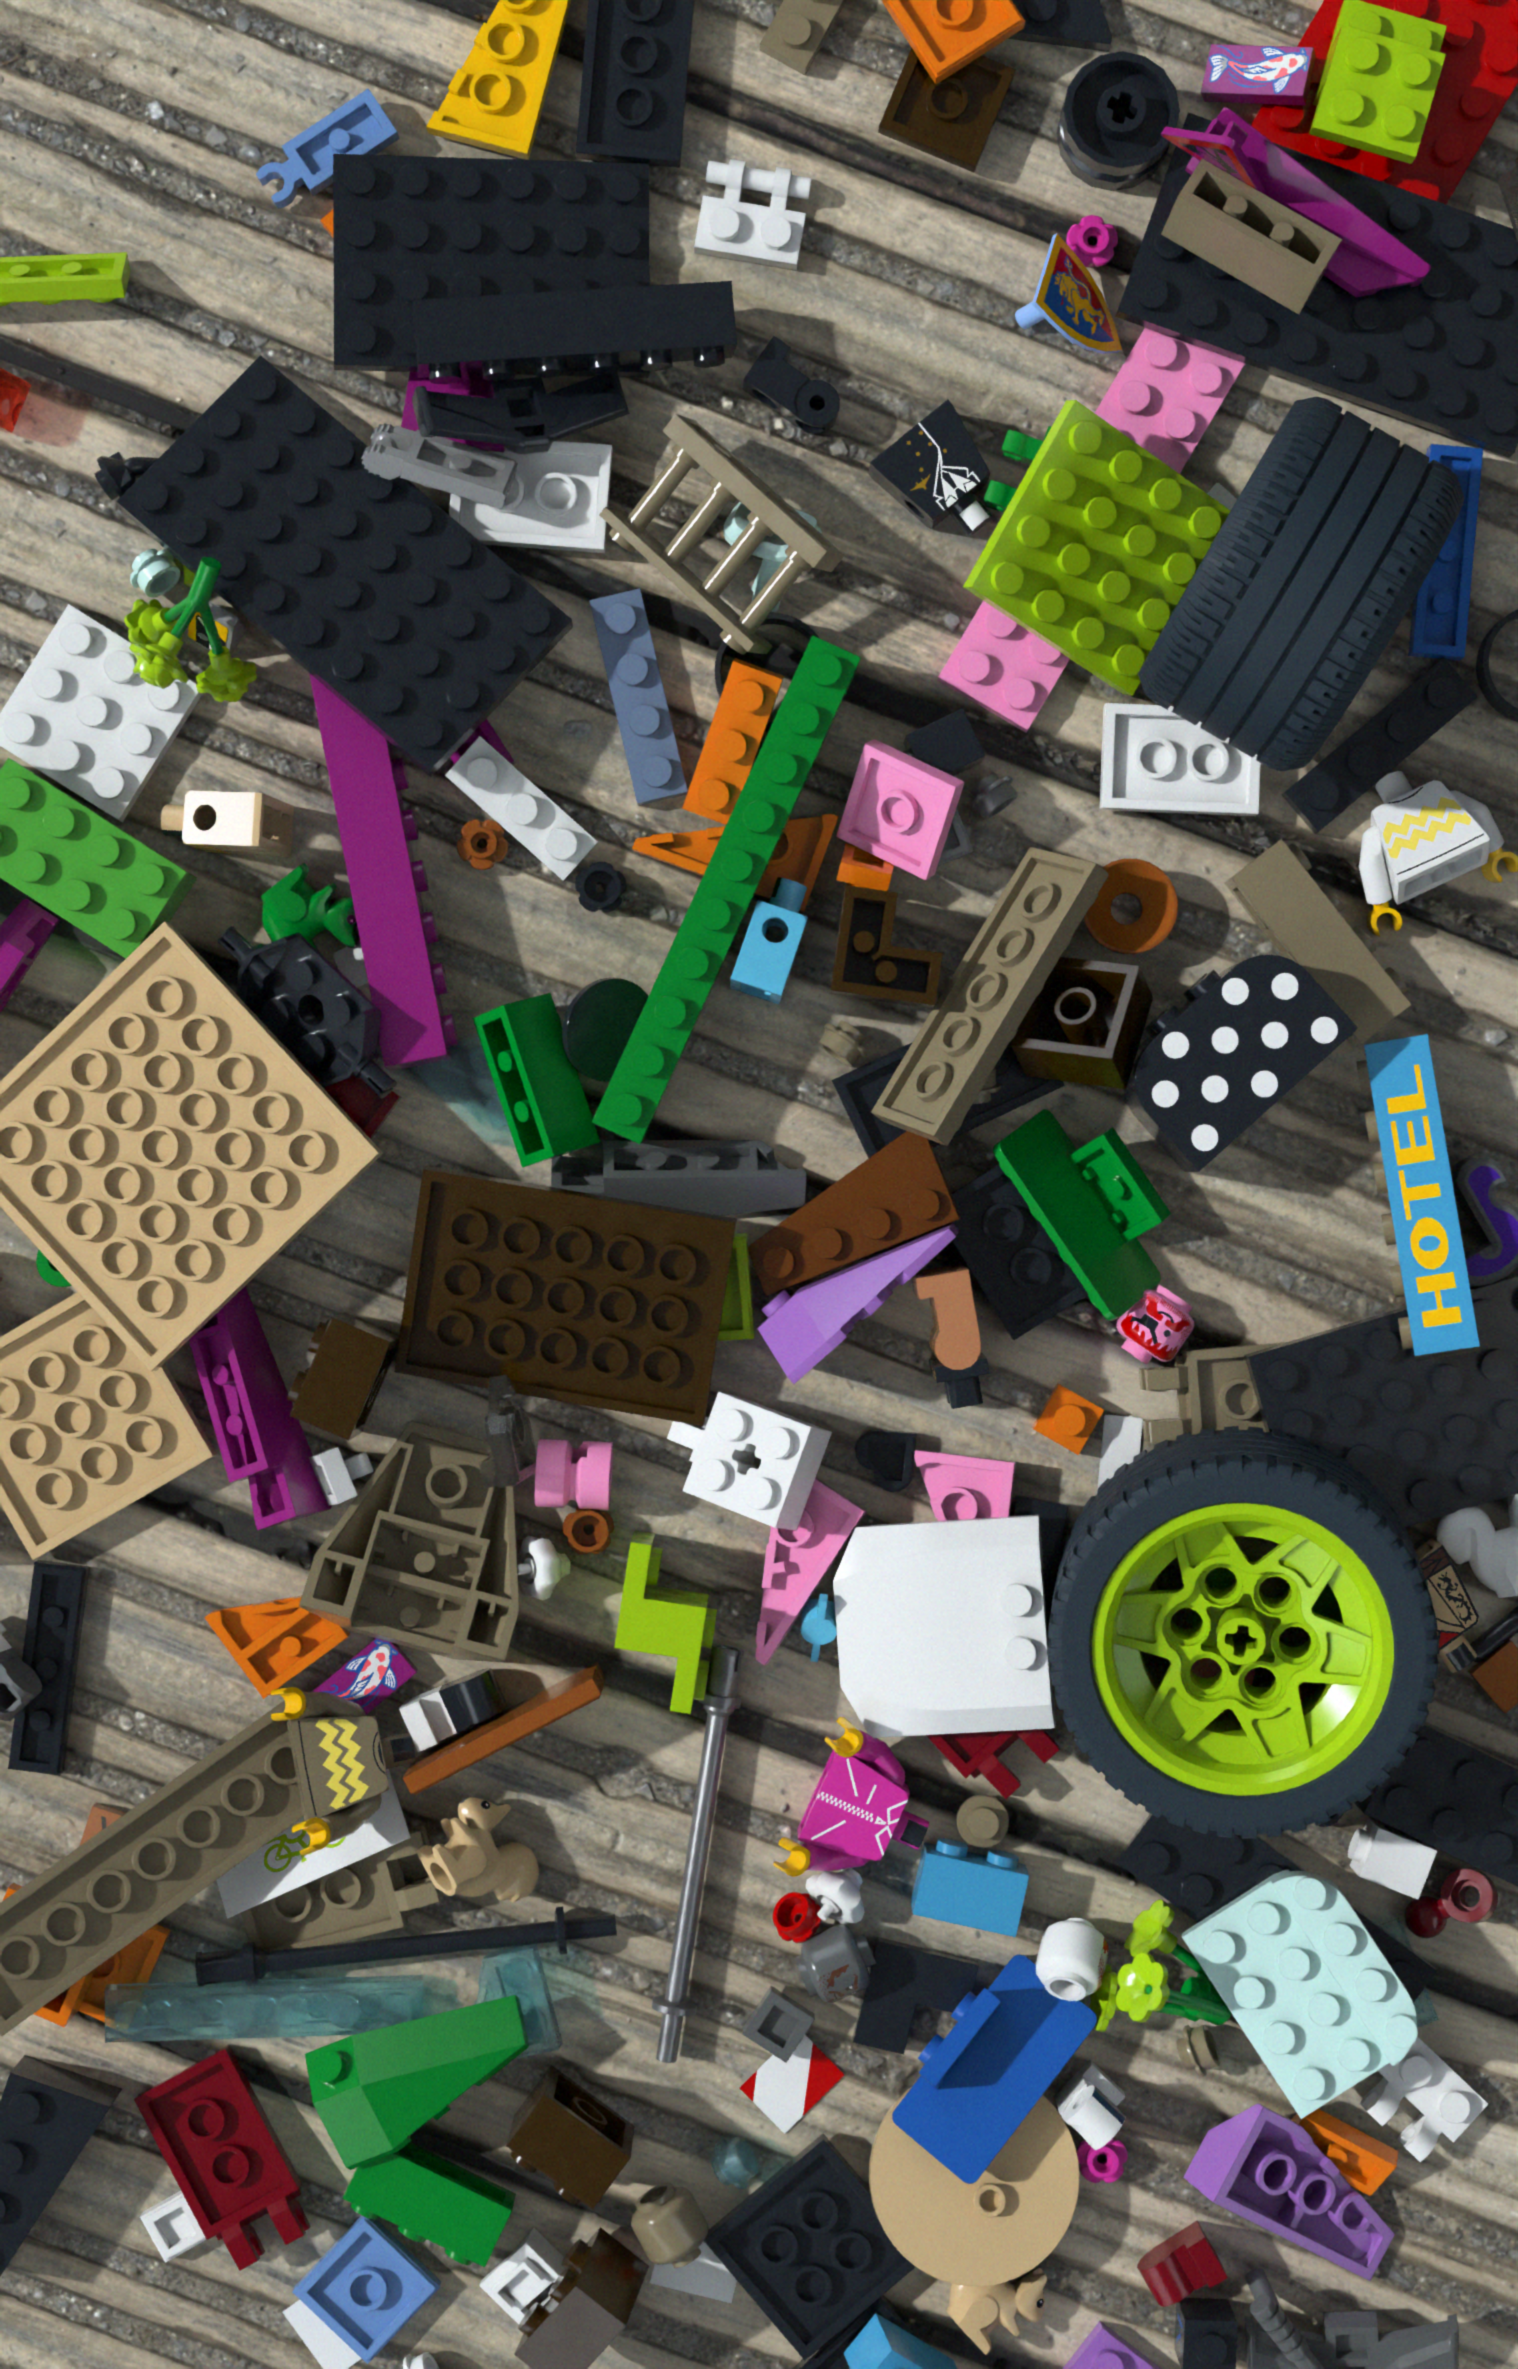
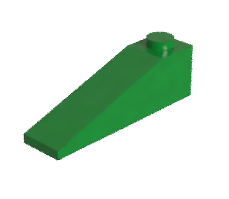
M516 1995L351 2035L305 2054L313 2105L345 2167L352 2170L401 2150L412 2141L410 2138L411 2134L430 2119L438 2120L451 2110L449 2107L450 2103L473 2085L481 2086L525 2051L529 2047L520 1999Z

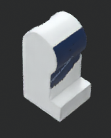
M1089 2060L1054 2096L1062 2119L1071 2125L1094 2150L1105 2146L1117 2134L1126 2119V2115L1116 2107L1125 2098L1124 2091L1092 2060Z

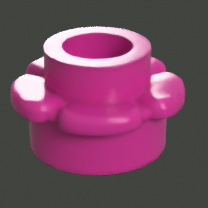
M1089 215L1083 217L1078 225L1074 224L1070 227L1066 243L1085 267H1100L1107 264L1113 258V248L1118 244V234L1113 225L1104 223L1102 217ZM1095 237L1097 244L1094 246L1089 245L1088 238Z
M1114 2137L1098 2150H1094L1084 2139L1076 2150L1078 2163L1081 2164L1080 2172L1086 2180L1092 2183H1099L1101 2180H1104L1106 2183H1112L1119 2179L1124 2172L1123 2163L1128 2159L1127 2150L1124 2144ZM1100 2154L1107 2156L1104 2163L1097 2161V2157Z

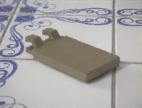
M1286 1342L1181 1350L1182 1355L1174 1357L1175 1366L1139 1368L1141 1390H1177L1179 1418L1143 1420L1144 1441L1160 1443L1168 1439L1171 1442L1176 1440V1436L1188 1432L1194 1435L1199 1434L1202 1429L1214 1428L1215 1431L1224 1430V1427L1239 1426V1430H1248V1427L1263 1428V1431L1266 1432L1244 1355Z
M427 1823L408 1827L411 1838L241 1912L249 1942H255L256 1947H261L265 1951L339 1944L404 1927L408 1922L407 1917L414 1916L413 1909L438 1903L441 1901V1896L445 1895V1893L435 1888L429 1876L405 1883L399 1861L400 1858L417 1854L416 1851L421 1846H430L432 1844Z

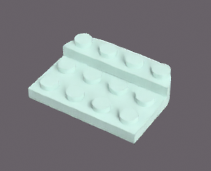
M1289 1869L1275 1873L1181 1933L1183 1940L1301 2119L1387 2064L1391 2063L1392 2067H1394L1405 2057L1417 2039L1416 2011L1405 1985L1381 1952L1342 1890L1331 1879L1312 1872L1289 1871Z

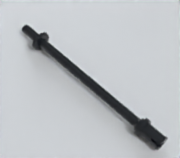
M562 1906L556 1907L554 1913L555 1921L274 1951H265L261 1947H256L255 1942H247L243 1944L242 1949L204 1953L202 1951L196 1952V1979L199 1987L245 1981L246 1985L250 1986L258 1985V1979H263L267 1973L552 1942H557V1949L560 1955H566L567 1941L617 1936L615 1914L565 1920L564 1908Z

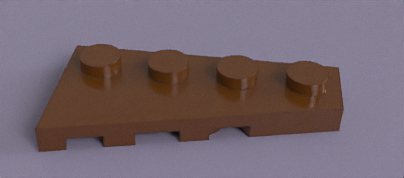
M906 1131L749 1245L748 1251L764 1293L768 1296L960 1220L961 1216L931 1141Z

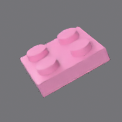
M872 739L864 744L836 837L926 881L935 875L965 782L889 745Z

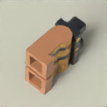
M962 1264L918 1271L911 1278L913 1291L919 1300L929 1298L934 1323L929 1334V1344L937 1358L929 1359L931 1375L937 1383L944 1382L947 1402L950 1403L952 1409L983 1404L979 1376L990 1374L987 1357L981 1352V1339L969 1269Z

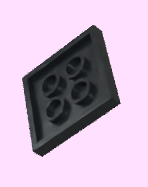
M821 2134L712 2226L704 2240L804 2360L809 2358L916 2267L897 2250L884 2232L872 2203L870 2188L824 2134Z

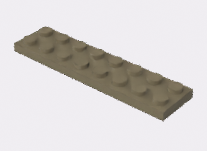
M285 1700L0 1903L1 2036L8 2033L304 1816L287 1728L289 1720L274 1721L271 1718V1714L284 1712Z

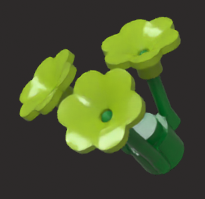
M1162 1899L1155 1901L1149 1910L1142 1911L1133 1922L1132 1932L1127 1936L1124 1944L1125 1949L1134 1957L1132 1964L1123 1965L1119 1970L1118 1976L1115 1972H1112L1111 1966L1106 1964L1101 1986L1095 1993L1090 1994L1091 2002L1089 2008L1097 2017L1096 2031H1106L1109 2020L1113 2018L1115 2011L1128 2012L1133 2021L1140 2023L1146 2022L1152 2012L1181 2016L1194 2022L1202 2019L1215 2025L1224 2024L1231 2016V2011L1194 1955L1177 1943L1178 1938L1167 1930L1174 1919L1175 1913ZM1156 1948L1164 1954L1171 1953L1197 1972L1198 1976L1189 1977L1184 1982L1180 1992L1171 1990L1166 1984L1168 1980L1167 1968L1165 1965L1155 1962L1153 1956L1148 1953Z

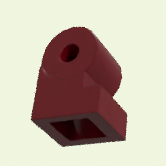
M1198 2220L1154 2247L1140 2259L1137 2265V2269L1156 2302L1163 2307L1183 2300L1194 2290L1196 2291L1206 2284L1211 2288L1228 2278L1221 2260Z

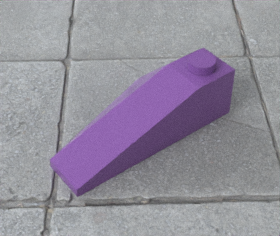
M953 1223L947 1224L799 1288L792 1296L784 1289L765 1305L761 1311L767 1318L757 1329L791 1382L795 1384L847 1338L846 1335L854 1328L853 1325L859 1319L864 1320L872 1315L893 1294L892 1290L899 1284L902 1286L957 1236L959 1229Z
M1258 2103L1208 2130L1183 2178L1213 2203L1371 2281L1395 2234L1366 2200L1349 2185L1347 2180L1341 2175L1340 2170L1323 2154L1303 2127Z

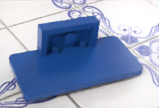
M1020 1954L1011 1958L988 1990L984 1987L978 1996L970 1991L962 1999L951 2015L957 2021L956 2025L945 2039L937 2033L918 2057L925 2064L919 2071L921 2076L892 2114L893 2122L967 2184H973L980 2178L1097 2023L1096 2014L1080 2000L1067 2001L1051 1995L1036 1975V1964Z

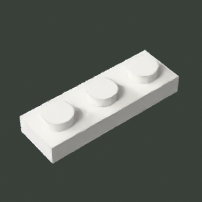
M480 736L445 775L563 881L598 842Z

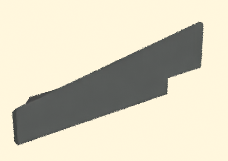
M643 1140L642 1144L633 1141H604L603 1160L568 1156L553 1158L551 1187L725 1216L802 1207L805 1204L806 1171L801 1167L790 1170L776 1161L774 1149L761 1140Z

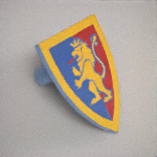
M1056 233L1052 237L1034 299L1031 303L1016 311L1017 323L1021 328L1028 329L1046 319L1072 344H1077L1083 349L1100 354L1122 351L1114 320L1101 291L1084 264Z

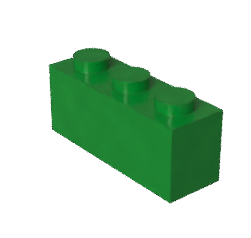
M551 993L504 1004L472 1018L522 1168L563 1156L600 1142L595 1124L592 1123L593 1115L590 1112L581 1086L578 1071L570 1063L564 1050L561 1020L556 1011Z
M409 2142L396 2153L357 2167L342 2199L350 2202L351 2208L366 2218L376 2220L381 2217L398 2225L400 2233L413 2241L425 2242L427 2239L445 2248V2253L461 2264L472 2265L474 2262L485 2267L513 2210L516 2193Z

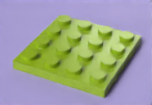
M1066 400L963 587L1123 695L1133 696L1141 682L1138 673L1231 510L1077 400Z

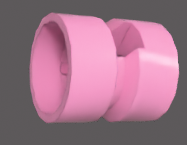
M540 1438L536 1456L535 1506L564 1508L570 1500H575L580 1509L609 1510L612 1486L613 1442L583 1441L579 1448H573L569 1440Z

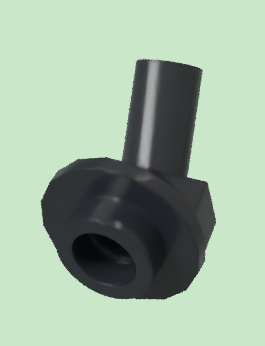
M120 452L110 457L100 456L97 458L100 470L94 474L104 492L111 500H114L117 497H121L137 481L136 478H140L158 458L131 457L125 459Z

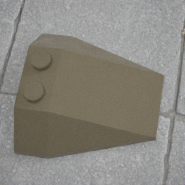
M410 1421L316 1552L299 1606L358 1634L451 1659L505 1663L519 1614L511 1448Z

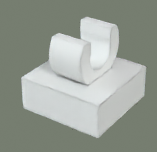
M336 1447L309 1457L328 1506L339 1504L358 1496L352 1480L374 1471L366 1452L343 1460L339 1448Z

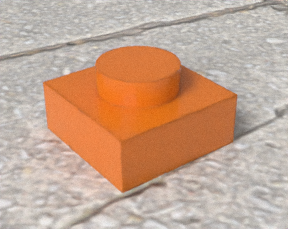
M846 842L836 880L845 882L849 886L888 891L894 865Z
M1057 1383L1033 1424L1032 1429L1079 1455L1103 1414L1104 1409Z

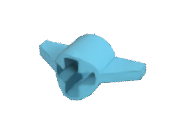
M820 1593L819 1599H809L802 1610L801 1635L806 1641L812 1643L810 1658L812 1662H818L820 1646L830 1643L837 1635L835 1603L828 1601V1594Z

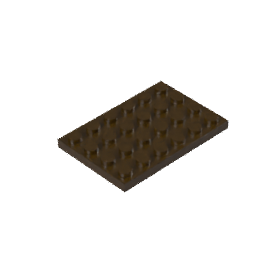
M426 1166L422 1172L394 1372L703 1426L710 1394L737 1219Z

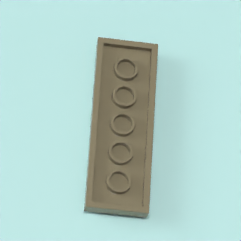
M1029 847L871 1113L887 1124L948 1146L954 1134L961 1127L964 1117L980 1090L988 1082L992 1070L1007 1045L1016 1035L1020 1023L1035 998L1042 991L1045 981L1060 956L1069 946L1072 936L1088 909L1095 902L1100 889L1109 876L1103 868L1094 862Z

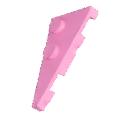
M915 1450L914 1459L922 1474L930 1497L932 1510L938 1521L1010 1516L1016 1462Z
M815 1478L797 1530L780 1529L770 1526V1537L766 1547L762 1581L760 1621L757 1624L755 1641L757 1644L755 1658L764 1666L769 1663L852 1535L855 1527H857L867 1512L817 1478Z

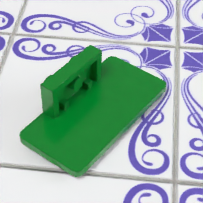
M1043 1109L994 1145L993 1153L999 1161L1002 1171L1018 1189L1028 1204L1031 1214L1041 1223L1057 1247L1061 1258L1070 1266L1087 1291L1090 1301L1099 1309L1105 1319L1113 1321L1121 1317L1143 1297L1146 1289H1152L1161 1281L1159 1270L1136 1237L1163 1222L1172 1213L1113 1127L1076 1149L1054 1115L1049 1110Z

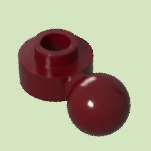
M1472 1869L1457 1870L1444 1881L1440 1899L1420 1896L1419 1900L1413 1899L1408 1904L1405 1910V1923L1414 1935L1428 1939L1438 1936L1444 1930L1447 1919L1450 1917L1465 1923L1475 1924L1483 1922L1496 1910L1498 1904L1497 1888L1494 1882L1482 1872ZM1471 1887H1475L1480 1894L1479 1902L1473 1907H1470L1465 1901V1893Z

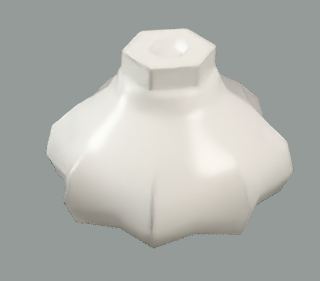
M527 1536L523 1539L521 1549L517 1552L518 1582L521 1584L523 1595L528 1598L535 1597L542 1601L550 1598L559 1580L570 1574V1560L566 1554L557 1553L549 1539Z
M848 1868L842 1869L838 1873L832 1871L823 1872L822 1874L812 1875L807 1879L806 1889L810 1894V1898L821 1906L817 1913L819 1918L822 1920L831 1918L843 1925L857 1923L862 1920L865 1912L859 1890L863 1881L858 1872Z

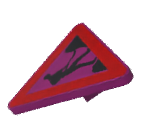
M1215 118L1205 133L1166 126L1163 129L1161 136L1196 159L1201 161L1203 158L1254 189L1264 193L1265 187L1241 149L1247 138V133L1234 121H1230L1226 127Z

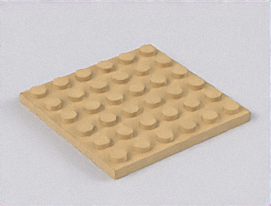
M165 921L0 1081V1207L150 1372L157 1371L383 1154L174 926Z

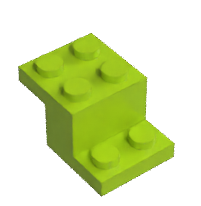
M1344 0L1313 105L1317 106L1309 134L1412 164L1419 149L1446 54L1441 53L1440 49L1447 26L1364 1Z
M634 1530L630 1542L614 1648L678 1658L670 1711L691 1714L693 1699L704 1701L709 1661L699 1660L701 1647L712 1648L717 1609L707 1608L709 1594L657 1586L663 1548L653 1547L655 1533Z

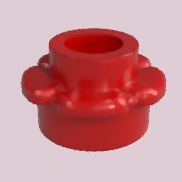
M791 1892L784 1895L777 1902L773 1911V1923L783 1940L803 1943L809 1940L818 1930L822 1919L818 1917L817 1913L821 1906L810 1898V1894Z

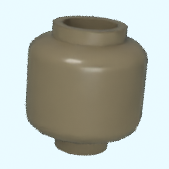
M664 2183L650 2189L639 2197L635 2203L637 2210L632 2216L631 2226L648 2259L657 2265L672 2263L674 2268H680L698 2258L701 2254L699 2246L707 2237L709 2227L693 2194L684 2187L674 2188L671 2183Z

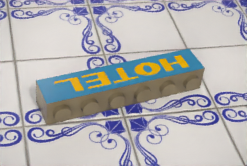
M1428 1034L1365 1044L1366 1060L1356 1061L1361 1092L1372 1091L1375 1111L1365 1112L1369 1142H1380L1383 1162L1373 1163L1378 1194L1388 1193L1391 1213L1382 1214L1381 1217L1386 1246L1397 1244L1400 1265L1390 1266V1273L1395 1298L1405 1296L1408 1317L1398 1318L1403 1350L1414 1348L1416 1361L1481 1352Z

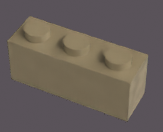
M1203 158L1178 195L1161 233L1166 238L1297 314H1300L1342 241L1341 238Z

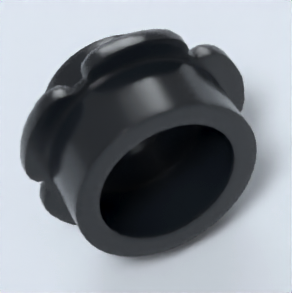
M601 861L592 863L589 869L582 870L578 874L575 881V889L580 894L578 898L580 904L590 912L602 910L608 913L621 905V896L626 892L627 884L624 875L620 871H615L610 863ZM598 883L605 884L606 890L599 893L596 891Z

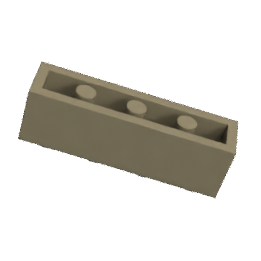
M1281 839L1224 882V884L1279 954L1301 965L1358 1027L1347 1038L1351 1046L1362 1044L1411 1006V1003L1404 996L1408 992V988L1402 978L1391 967L1384 970L1374 958L1372 953L1376 951V947L1370 937L1359 926H1355L1352 929L1339 912L1344 907L1337 895L1327 885L1319 887L1307 871L1312 866L1305 854L1295 844L1292 843L1287 846Z

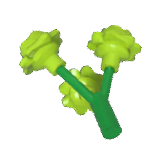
M202 557L188 596L174 607L163 608L156 599H152L148 603L142 599H137L133 603L132 612L124 617V622L128 627V638L132 642L129 649L138 659L133 672L135 674L140 673V677L148 684L165 689L174 680L182 683H187L189 680L184 670L181 669L180 661L176 655L184 644L182 635L195 613H200L211 646V650L208 653L211 665L206 671L196 676L198 683L196 685L197 691L199 693H209L219 702H224L225 700L237 702L244 693L249 691L248 684L257 679V669L254 662L231 658L228 647L222 646L209 605V600L222 568V564L218 560L211 557Z

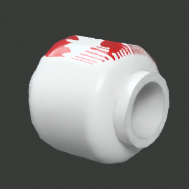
M1069 1918L1065 1921L1051 1924L1042 1935L1036 1961V1975L1042 1984L1045 1985L1046 1990L1054 1997L1067 2001L1081 2000L1085 1996L1095 1993L1102 1984L1108 1958V1942L1102 1933L1094 1928L1093 1924L1082 1918Z

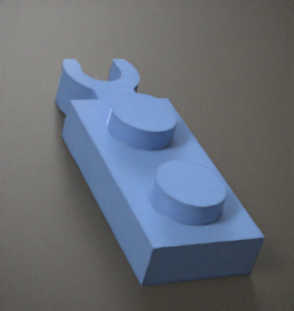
M368 88L282 145L281 147L289 160L283 164L278 162L267 163L258 170L256 176L262 186L268 184L273 179L284 181L282 190L271 197L277 209L283 208L293 202L297 194V188L303 184L307 186L314 196L333 183V154L376 155L400 138L395 127Z

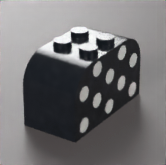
M1278 955L1255 956L1225 969L1220 974L1215 970L1208 974L1205 973L1183 993L1189 1000L1179 1010L1175 1005L1170 1009L1166 1008L1144 1028L1150 1036L1138 1047L1127 1088L1123 1089L1125 1100L1137 1120L1184 1172H1199L1351 1036L1358 1027L1301 965L1291 959Z

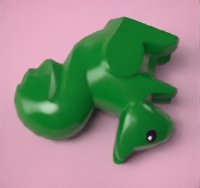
M305 862L260 896L263 901L262 922L271 942L299 932L317 949L312 939L327 929L347 947L354 948L357 945L355 936L357 921L352 897H343L331 903L330 899L337 888L335 883H331L319 891L312 889L306 882L309 867Z

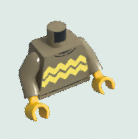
M296 1687L274 1689L271 1691V1695L282 1696L286 1706L283 1713L271 1714V1718L274 1721L289 1720L287 1728L304 1815V1821L294 1825L291 1830L294 1833L302 1829L309 1834V1847L299 1851L301 1855H308L323 1849L328 1843L355 1833L380 1808L382 1801L381 1793L389 1790L386 1769L414 1764L413 1743L409 1732L380 1738L376 1716H366L362 1706L329 1692H303Z

